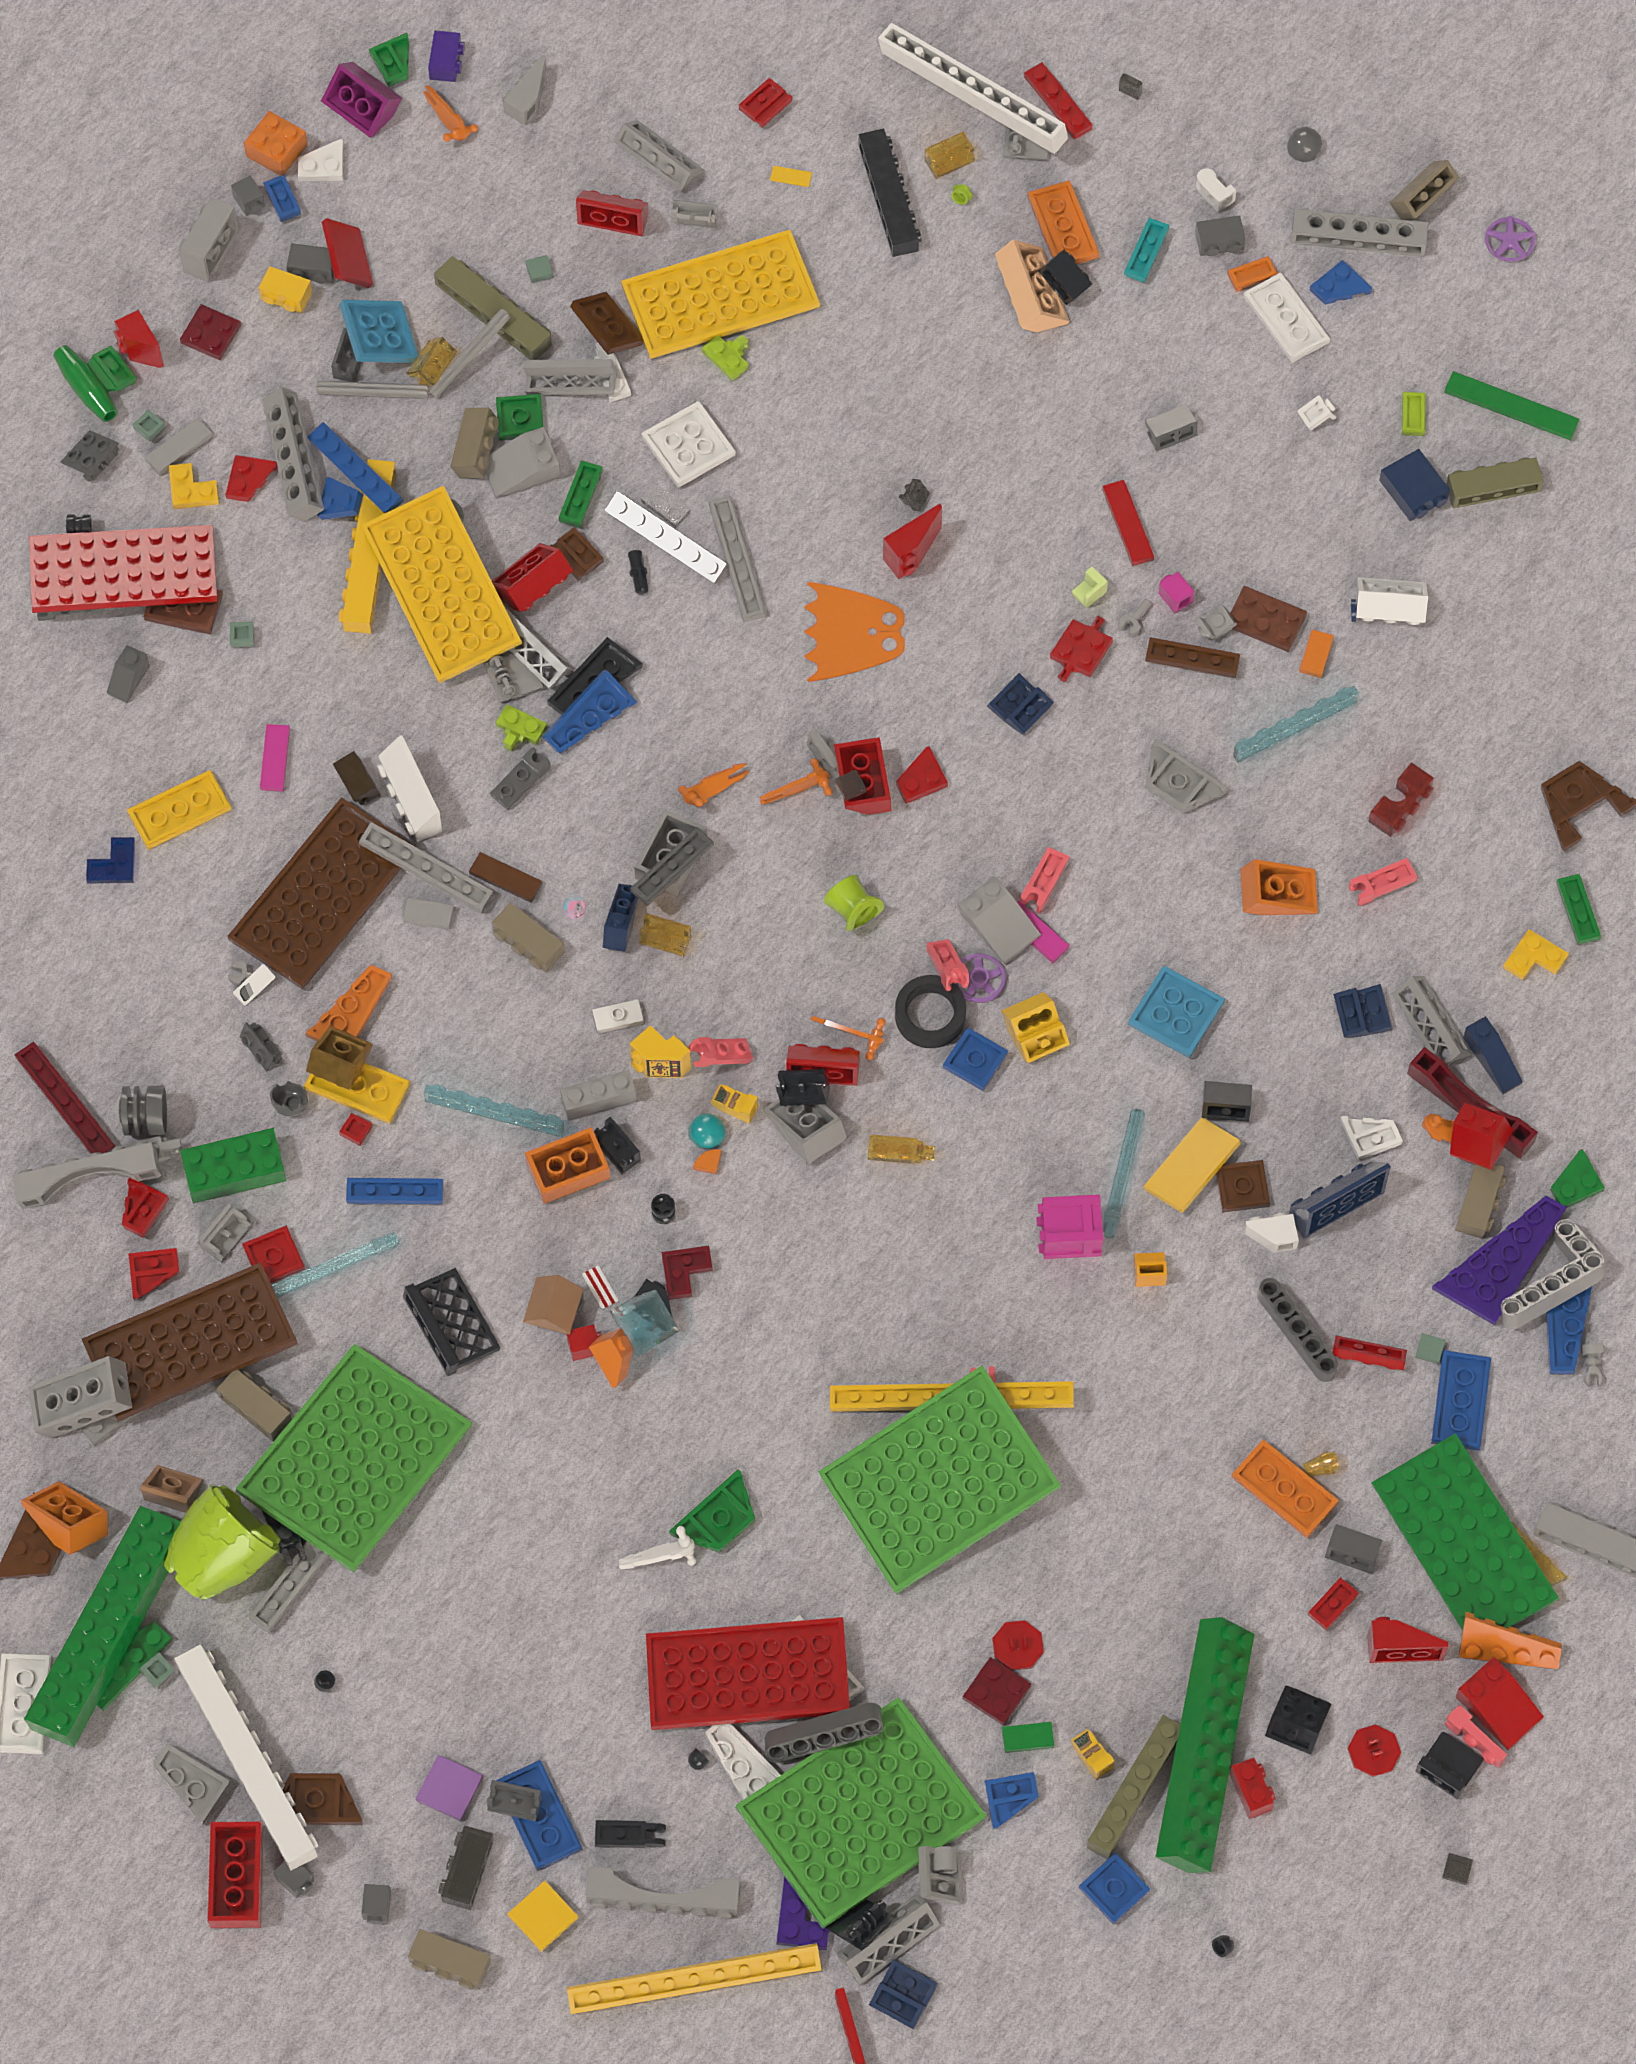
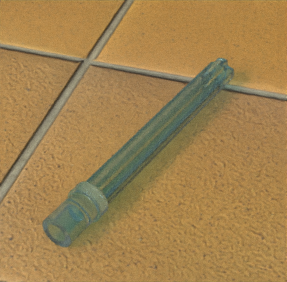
M1137 1108L1130 1112L1107 1210L1104 1213L1103 1236L1107 1238L1115 1237L1117 1225L1121 1218L1120 1213L1145 1115L1144 1111Z
M393 1231L272 1285V1288L277 1298L376 1254L380 1255L384 1251L400 1245Z

